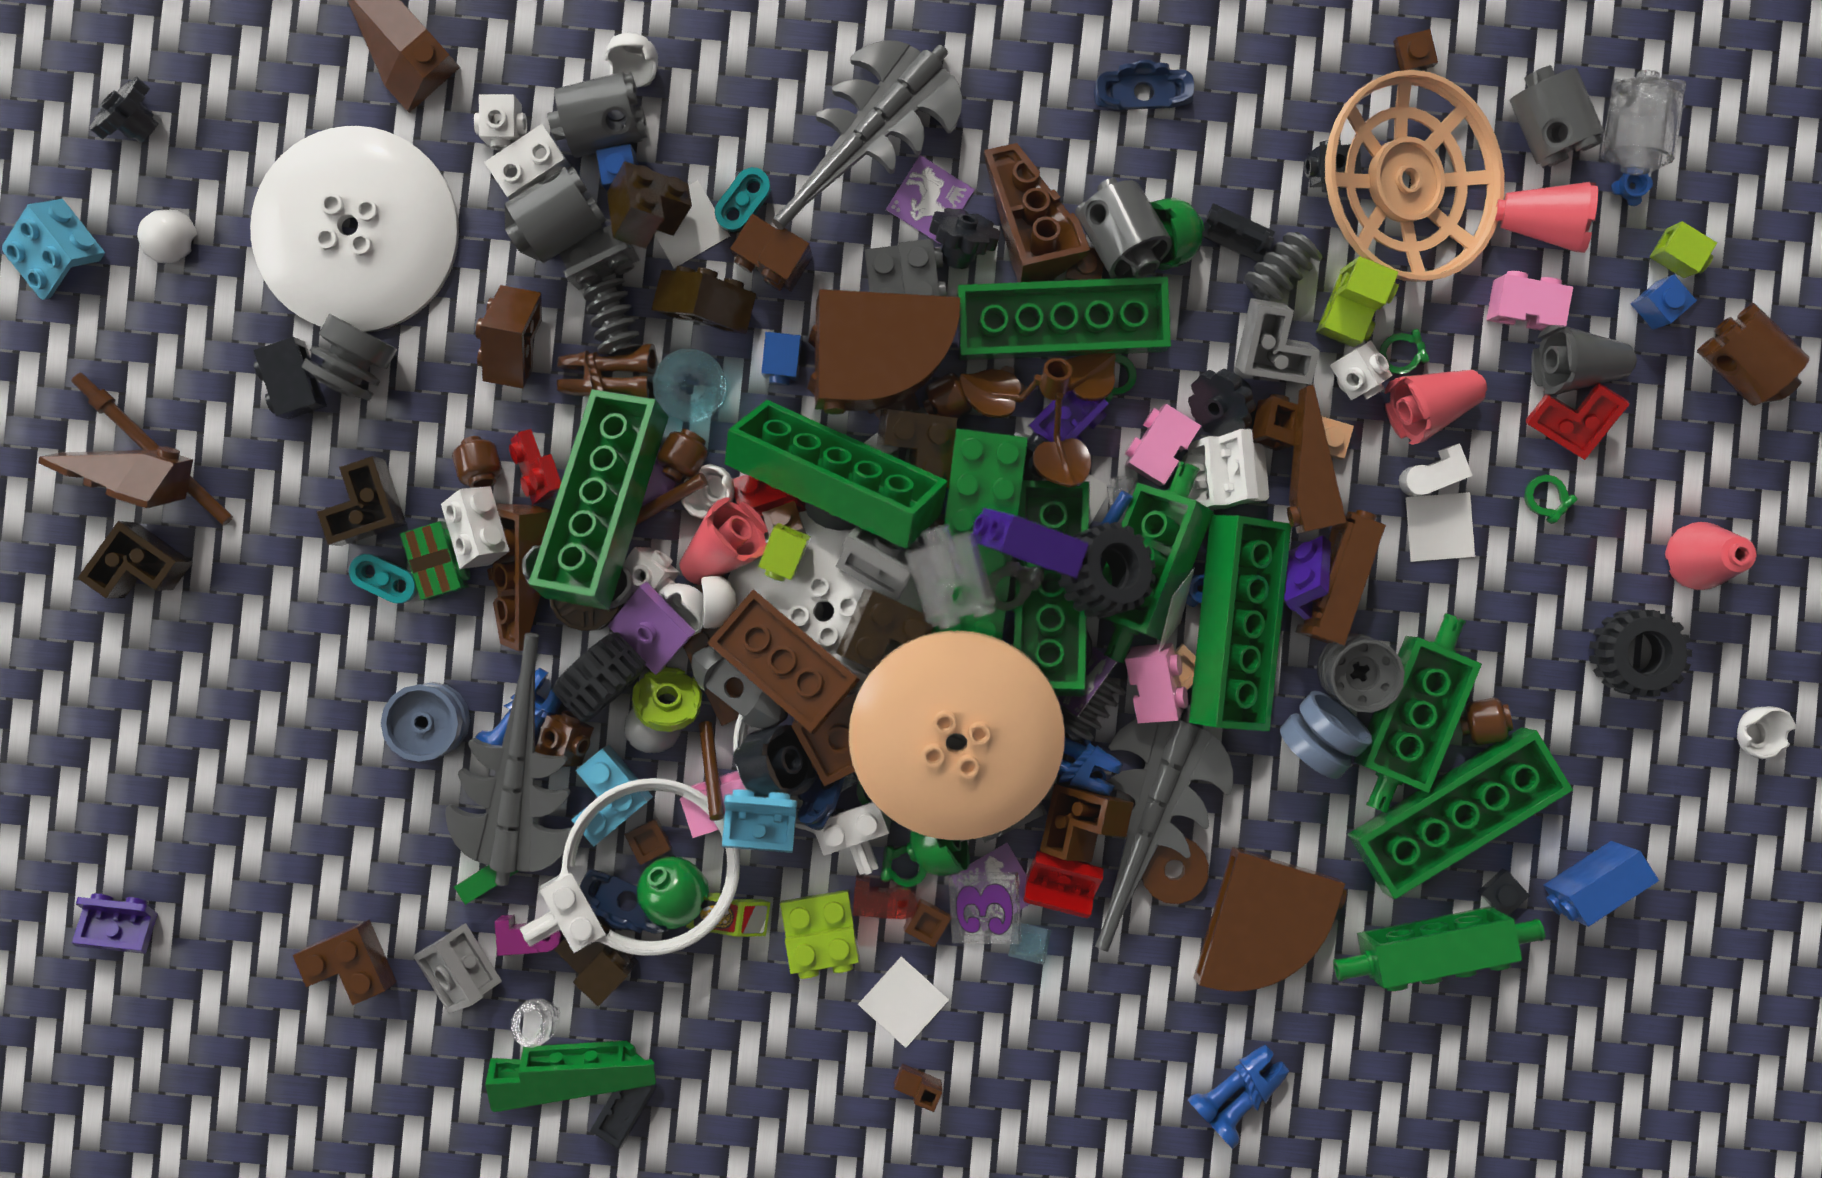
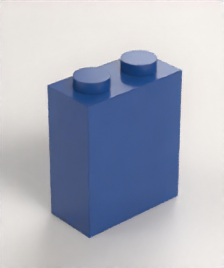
M1610 841L1543 884L1549 894L1546 900L1556 914H1563L1570 921L1573 922L1575 920L1589 927L1660 880L1641 851Z

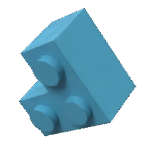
M610 745L599 750L576 770L597 797L620 784L639 780ZM641 791L613 801L592 819L583 835L594 847L653 796L649 791ZM584 810L571 820L574 824Z

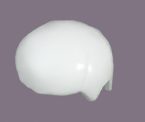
M625 32L613 36L606 48L605 61H609L610 75L622 71L624 74L632 72L636 87L639 88L650 85L655 78L658 67V53L654 45L646 37L636 33Z
M155 210L141 220L137 232L138 241L143 253L158 263H175L191 252L192 239L197 235L196 228L191 219L178 210Z
M713 464L702 466L699 472L704 474L708 485L681 500L688 513L700 519H704L709 508L716 501L726 497L732 498L729 502H733L734 481L731 475L724 468Z
M706 576L702 578L704 601L703 628H720L737 608L736 592L731 583L725 578Z
M672 583L662 588L658 594L695 631L694 635L701 632L704 616L703 593L693 586L680 583Z
M1770 706L1755 707L1744 713L1741 717L1737 729V740L1746 754L1759 759L1773 758L1784 748L1790 746L1787 735L1789 731L1796 729V724L1790 713L1781 708Z

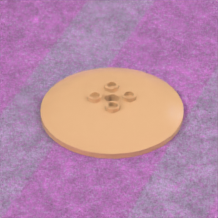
M945 631L928 634L911 640L889 653L870 672L861 686L854 702L849 726V748L854 770L862 787L875 805L888 817L905 828L925 836L945 840H969L989 836L1009 828L1026 817L1038 806L1053 785L1059 772L1065 743L1064 722L1060 704L1053 687L1040 668L1028 656L1012 645L992 636L968 631ZM959 733L966 738L967 744L962 749L954 750L947 745V738L951 734Z

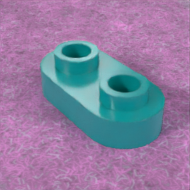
M755 167L744 169L738 174L715 207V218L722 229L728 232L741 231L751 214L755 215L766 201L771 191V185L764 171ZM751 183H758L760 185V189L756 193H750L747 190ZM731 210H737L739 217L731 221L727 218V214Z
M359 555L353 559L349 566L350 579L356 586L389 602L407 603L418 592L412 572L377 555ZM369 565H372L375 569V574L371 578L366 575V568ZM400 580L406 583V589L402 593L397 590V583Z

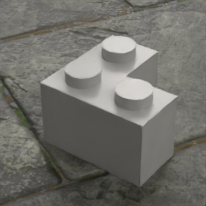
M1250 298L1235 366L1243 374L1312 385L1320 350L1309 342L1288 339L1294 310L1286 304Z

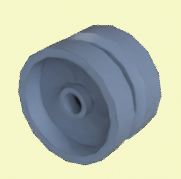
M436 682L404 687L391 696L383 708L381 718L383 738L390 749L404 759L417 762L436 759L447 755L459 747L468 734L470 724L468 705L461 694L449 685ZM423 718L428 719L427 726L424 724Z
M1319 691L1310 692L1300 704L1301 714L1295 713L1290 715L1280 727V734L1284 742L1304 763L1322 775L1333 779L1340 778L1352 765L1351 756L1357 757L1361 755L1372 743V736L1368 729L1349 709L1334 698Z

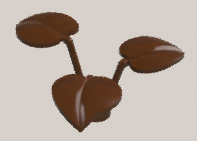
M1115 353L1087 354L1068 360L1060 358L1050 359L1045 363L1042 375H1035L1034 381L1022 394H1020V381L1014 374L1005 370L989 369L973 374H961L960 384L968 403L977 412L992 418L1009 417L1015 411V402H1023L1037 386H1040L1044 397L1049 400H1055L1054 442H1043L1037 446L1033 454L1035 470L1044 479L1069 488L1078 487L1087 479L1091 467L1089 450L1078 439L1070 438L1061 441L1060 438L1063 396L1072 390L1077 398L1084 401H1099L1108 397L1115 383Z

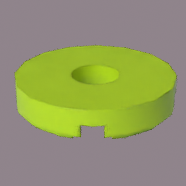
M665 667L657 675L650 670L644 674V678L639 682L637 681L633 688L632 706L636 717L645 726L656 731L672 732L684 729L694 722L701 709L702 692L696 680L686 675L685 671L679 668ZM662 694H671L676 697V700L673 703L664 704L658 700V697Z

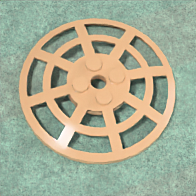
M1419 70L1395 71L1372 80L1360 88L1345 103L1335 120L1329 136L1325 156V181L1328 200L1335 221L1344 238L1359 256L1398 271L1396 279L1412 282L1438 280L1455 274L1472 263L1486 248L1498 224V221L1495 220L1497 200L1504 199L1505 174L1502 154L1496 135L1487 117L1477 103L1462 88L1448 79L1431 72ZM1398 85L1395 107L1380 111L1365 122L1356 107L1360 100L1378 89ZM1411 85L1420 86L1437 93L1448 100L1455 108L1440 122L1426 111L1409 107ZM1464 118L1470 125L1479 143L1485 170L1466 172L1462 152L1451 134ZM1348 119L1356 135L1348 150L1345 173L1336 172V154L1339 137L1345 121ZM1394 119V140L1381 146L1371 130L1386 120ZM1408 119L1419 122L1432 131L1430 136L1425 141L1407 136ZM1441 143H1443L1450 156L1454 168L1452 173H1444L1442 162L1435 152ZM1361 144L1365 146L1372 156L1368 174H1355L1356 157ZM1403 172L1410 176V188H1407L1403 183ZM1487 184L1484 212L1474 236H1472L1457 225L1465 208L1467 186ZM1338 187L1346 188L1351 208L1358 222L1363 227L1358 237L1345 216L1339 198ZM1445 187H1455L1454 202L1450 214L1447 216L1438 206L1443 198ZM1356 188L1369 189L1376 207L1369 218H1367L1360 205ZM1385 217L1400 222L1403 242L1392 239L1378 230ZM1428 217L1439 227V230L1430 237L1417 241L1413 221ZM1448 236L1465 247L1456 258L1446 265L1434 270L1425 271L1420 251L1437 246ZM1374 238L1389 249L1406 252L1411 272L1394 269L1379 260L1368 250L1372 239Z

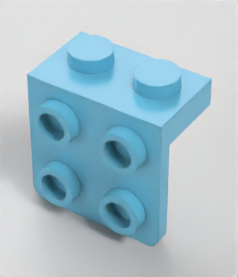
M63 199L28 204L2 245V250L7 259L11 261L28 285L42 300L52 297L71 267L99 262L105 254L104 250Z
M738 789L733 790L732 795H725L722 847L793 853L797 801L790 800L789 794L774 792L769 793V798L754 797L753 791Z

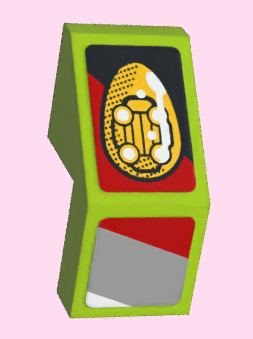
M709 893L708 899L704 897V901L700 906L703 910L686 927L692 929L703 921L716 905L721 893ZM733 899L724 917L710 932L736 937L766 936L771 902L764 899Z

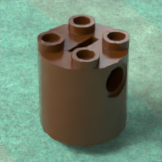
M1755 303L1743 309L1738 314L1736 320L1728 317L1721 322L1714 330L1718 336L1715 339L1713 337L1710 338L1697 350V353L1752 406L1766 402L1781 401L1791 395L1801 385L1802 381L1798 378V375L1809 362V356Z

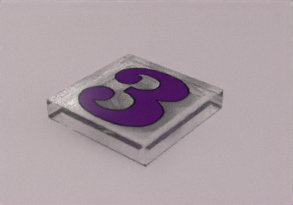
M966 872L949 876L952 943L1019 944L1022 942L1018 872Z

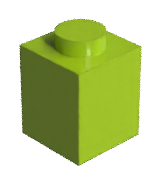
M1681 221L1665 230L1649 258L1680 277L1687 278L1694 274L1702 273L1708 268L1714 256L1711 253L1717 242Z
M778 523L773 527L758 567L765 569L764 574L772 579L782 582L785 581V578L792 580L796 575L811 536Z

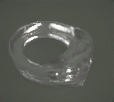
M530 999L520 1005L511 1023L514 1039L521 1046L534 1048L547 1042L559 1024V1007L544 999ZM536 1010L540 1014L542 1024L538 1034L529 1040L520 1031V1021L525 1013Z

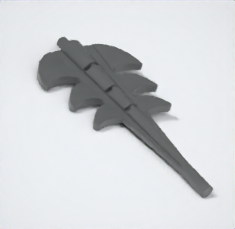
M879 41L861 48L850 57L852 65L868 70L880 82L877 85L870 81L854 79L841 82L832 87V94L834 96L849 101L858 109V112L854 114L848 110L832 108L816 113V120L833 128L840 136L798 193L774 217L772 222L778 229L783 230L805 205L865 155L877 160L885 167L889 174H893L895 172L896 156L894 147L887 138L889 135L900 138L912 148L915 155H920L924 144V127L916 112H924L938 120L947 133H951L955 129L961 116L962 94L955 77L944 69L941 63L948 55V51L944 46L938 45L932 52L928 50L920 52L918 49L910 46V44L900 41Z
M535 633L525 634L521 671L503 744L501 746L482 742L477 738H472L468 742L477 760L487 768L495 770V776H479L465 768L458 772L461 785L468 797L478 805L487 808L486 813H468L453 804L446 807L447 828L454 844L472 860L490 865V868L496 871L495 883L501 886L509 884L510 872L516 870L534 872L554 864L564 853L565 844L572 829H550L534 821V817H542L554 812L570 795L568 788L550 790L542 788L535 783V778L550 776L558 771L568 760L565 755L548 756L535 752V667L539 635Z
M1190 705L1185 708L1181 720L1138 724L1137 719L1121 728L1109 745L1111 751L1126 750L1139 755L1144 759L1145 765L1144 769L1122 771L1107 781L1114 785L1113 790L1122 791L1134 798L1135 805L1132 809L1108 913L1095 945L1096 948L1103 951H1109L1120 919L1158 846L1162 845L1172 848L1181 853L1185 858L1190 857L1189 846L1184 835L1171 823L1173 817L1185 816L1199 823L1203 829L1209 828L1208 813L1204 802L1189 787L1192 780L1211 782L1219 787L1225 795L1231 794L1233 769L1230 756L1222 743L1213 734L1194 726L1193 723H1189Z

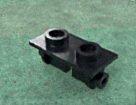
M1214 203L1204 221V238L1256 262H1262L1266 251H1269L1274 241L1275 231Z

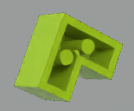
M1361 256L1347 264L1339 273L1316 332L1351 347H1355L1363 343V341H1368L1376 322L1372 321L1375 311L1377 309L1380 310L1386 303L1390 304L1397 293L1399 284L1395 283L1399 272Z

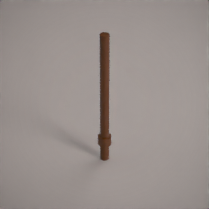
M82 372L72 378L71 382L89 398L88 403L98 413H105L142 450H157L160 447L115 404L116 400L105 389L100 390ZM190 476L187 492L222 526L228 524L233 519V516Z

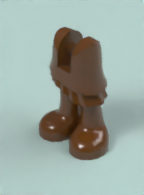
M644 344L634 353L628 355L599 356L597 352L590 353L589 351L560 356L557 362L558 368L584 370V379H558L557 391L573 396L589 397L591 389L655 399V383L650 376L615 378L605 377L603 372L608 371L654 374L657 366L654 344Z

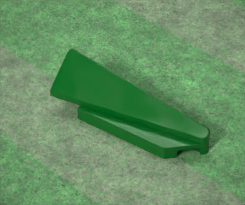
M628 1041L523 1046L521 1060L490 1059L485 1086L491 1111L499 1112L655 1085L656 1072L654 1061L651 1058L645 1060L636 1053L635 1046Z

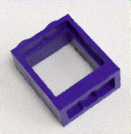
M983 508L982 514L976 518L973 525L974 536L972 542L1077 578L1089 544L1018 516L988 508Z

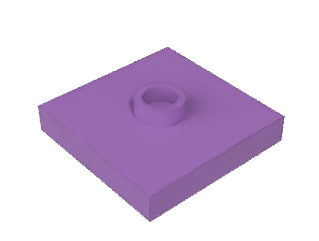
M645 582L636 590L608 625L614 633L618 632L655 675L666 667L695 633L693 628L648 582Z

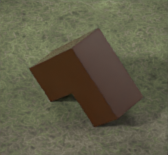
M902 1063L894 1081V1089L914 1097L915 1105L934 1112L942 1095V1081Z

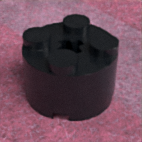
M789 724L751 732L734 752V762L738 766L740 778L746 789L754 792V797L769 798V793L774 792L786 793L790 796L800 795L808 791L815 781L816 776L812 777L814 766L794 729Z

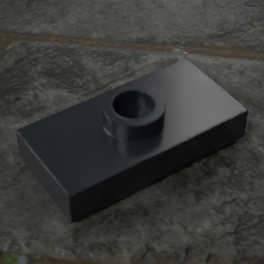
M651 1085L612 1092L590 1132L618 1150L621 1149L657 1086Z

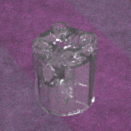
M1642 70L1637 73V77L1613 80L1600 154L1601 158L1610 164L1621 166L1620 171L1629 175L1648 174L1672 163L1676 154L1687 85L1685 81L1659 78L1660 73L1654 70Z
M944 524L921 532L924 544L905 552V556L926 622L931 623L932 627L939 626V629H944L961 623L960 616L973 614L974 617H980L994 612L993 603L996 601L974 531L952 535L949 524ZM958 587L959 596L956 601H953V590Z

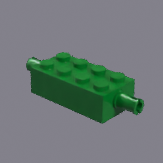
M1179 461L1169 490L1163 491L1137 483L1132 495L1133 499L1128 505L1121 523L1122 528L1130 526L1134 529V535L1140 534L1145 539L1143 544L1145 547H1150L1152 553L1149 556L1151 561L1155 560L1156 566L1155 569H1152V574L1156 576L1155 583L1149 585L1152 592L1150 596L1144 598L1145 602L1141 606L1135 607L1133 610L1101 618L1113 623L1112 626L1115 627L1104 655L1122 664H1125V658L1135 635L1138 636L1141 633L1151 638L1162 640L1172 596L1190 574L1213 515L1212 510L1200 502L1188 498L1197 474L1200 471L1199 468L1187 463L1185 465L1184 462ZM1106 562L1102 574L1111 585L1112 573Z
M1444 614L1434 642L1413 636H1405L1398 653L1405 671L1403 688L1395 701L1386 708L1373 713L1367 728L1372 736V743L1361 755L1354 759V763L1376 771L1375 775L1378 776L1370 798L1366 805L1388 813V808L1397 786H1402L1403 783L1427 793L1430 792L1482 666V663L1460 655L1454 650L1463 626L1466 624L1465 620L1457 619L1456 616Z
M1488 906L1359 932L1357 937L1361 955L1333 959V966L1339 982L1368 975L1388 991H1401L1407 989L1410 983L1421 981L1422 984H1436L1441 982L1442 977L1445 976L1470 977L1476 975V970L1489 968L1494 971L1509 969L1511 963L1522 961L1519 945L1544 941L1545 931L1539 919L1515 924L1513 918Z

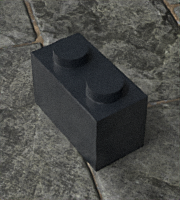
M290 337L253 350L257 361H254V368L259 379L265 383L268 392L265 394V400L273 414L289 420L327 407L319 381L309 371L301 367L305 358L311 360L305 341Z

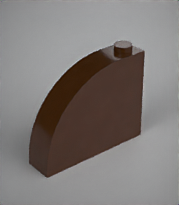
M820 289L816 300L815 409L824 410V413L830 415H840L845 413V411L879 409L897 403L919 390L935 374L953 342L960 315V297Z
M1232 847L1193 978L1200 986L1223 991H1249L1273 985L1291 976L1307 964L1325 942L1332 928L1337 910L1342 909L1347 895L1346 889H1344L1345 883L1332 876Z

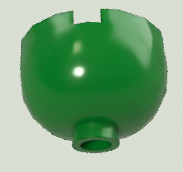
M1165 198L1150 202L1172 240V247L1161 261L1158 269L1167 270L1189 262L1200 250L1204 224L1201 217L1188 202L1177 198Z
M910 831V842L907 843L909 857L913 862H917L927 873L945 877L958 874L969 868L970 853L967 840L961 842L960 840L937 839Z
M664 857L655 860L643 871L637 885L638 904L646 917L653 924L666 926L668 929H677L688 925L698 917L703 910L700 906L704 901V897L708 899L709 895L708 880L696 865L682 857Z

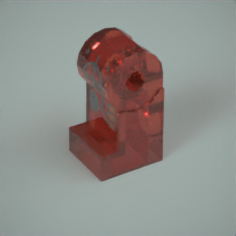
M856 876L853 916L908 919L916 912L918 904L916 894L912 888L896 885L892 888L870 886L869 877Z

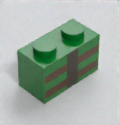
M439 521L400 533L420 600H432L469 588L467 580L471 578L469 568L459 569L446 522Z

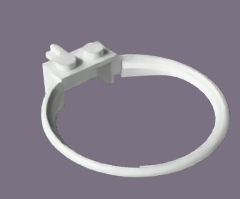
M842 663L860 679V683H864L869 674ZM741 714L738 715L735 725L733 753L746 738L749 727L744 722L745 717ZM874 802L830 816L822 830H814L800 822L797 818L799 809H796L795 827L810 831L816 835L823 856L850 848L860 875L864 873L868 875L873 870L879 868L869 840L889 834L891 820Z
M649 778L620 784L606 791L590 803L576 820L569 833L563 853L561 873L540 886L539 891L550 911L520 928L529 947L561 930L573 953L593 942H599L624 953L654 956L682 950L705 937L721 921L733 901L740 874L739 849L725 848L727 855L725 884L716 905L706 918L688 932L661 941L636 940L620 935L612 930L606 936L572 872L569 873L568 867L575 866L578 845L587 826L602 809L613 801L641 791H665L683 796L698 805L709 815L707 796L677 781ZM724 818L714 821L722 837Z

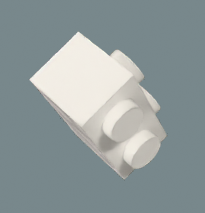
M540 124L484 162L510 200L552 176L563 167H566L567 170L571 168V165L543 124Z
M491 486L459 489L441 504L459 569L491 565L509 552Z

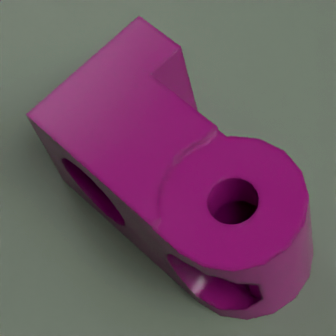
M501 915L495 921L497 956L552 951L562 941L564 935L559 930L529 947L520 930L521 927L528 923L515 924V915Z

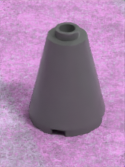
M1564 325L1547 326L1541 331L1538 338H1543L1539 348H1533L1531 355V370L1534 382L1537 386H1543L1545 394L1553 395L1626 378L1632 373L1637 363V356L1629 344Z

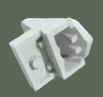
M1239 429L1220 437L1207 436L1190 443L1188 452L1185 453L1182 462L1185 465L1187 463L1199 468L1200 471L1197 474L1188 498L1200 502L1210 510L1226 509L1246 503H1259L1269 498L1265 448L1262 444L1253 443L1252 429Z

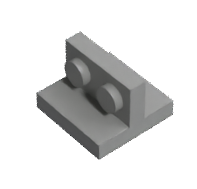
M856 526L847 536L842 546L844 551L835 567L883 595L898 601L929 548L915 540L905 549Z
M466 923L413 955L449 1014L473 1005L483 998V994L502 982Z

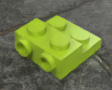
M849 890L780 902L790 974L798 973L800 979H807L818 976L819 969L832 967L833 973H843L853 970V964L859 963V951Z

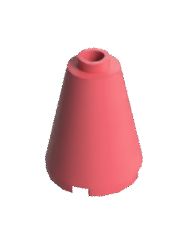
M1583 182L1509 192L1505 194L1504 200H1497L1495 220L1500 221V228L1574 252L1585 253L1592 236V232H1588L1591 221H1595L1598 186H1595L1596 183Z
M1474 370L1398 377L1389 381L1385 388V394L1390 392V402L1385 404L1386 413L1391 426L1401 439L1408 437L1412 440L1409 442L1411 445L1422 443L1485 399L1487 383L1484 377Z
M726 497L716 501L709 508L679 563L680 570L688 581L693 584L702 585L703 577L722 576L759 559L763 555L767 545L764 536L767 528L760 515L751 506L742 501L739 504L729 502L732 498Z
M1695 522L1679 528L1669 539L1665 557L1671 569L1669 572L1678 583L1694 590H1708L1751 568L1756 560V549L1750 540L1712 523Z

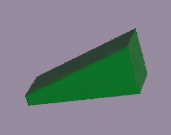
M487 865L454 886L465 905L497 885L495 883L496 871L491 869L490 865ZM518 870L510 872V877L517 873Z

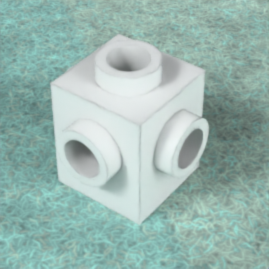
M479 94V113L474 114L475 133L491 149L503 150L521 138L522 134L527 133V119L525 113H522V104L514 94Z
M1372 340L1330 365L1337 377L1340 389L1347 393L1350 400L1362 394L1366 399L1374 396L1385 389L1382 382L1392 376L1387 359L1378 352Z
M634 547L623 564L631 573L634 593L645 582H648L659 593L665 586L675 583L674 580L680 572L671 565L673 561L670 557L661 551H653L648 547Z

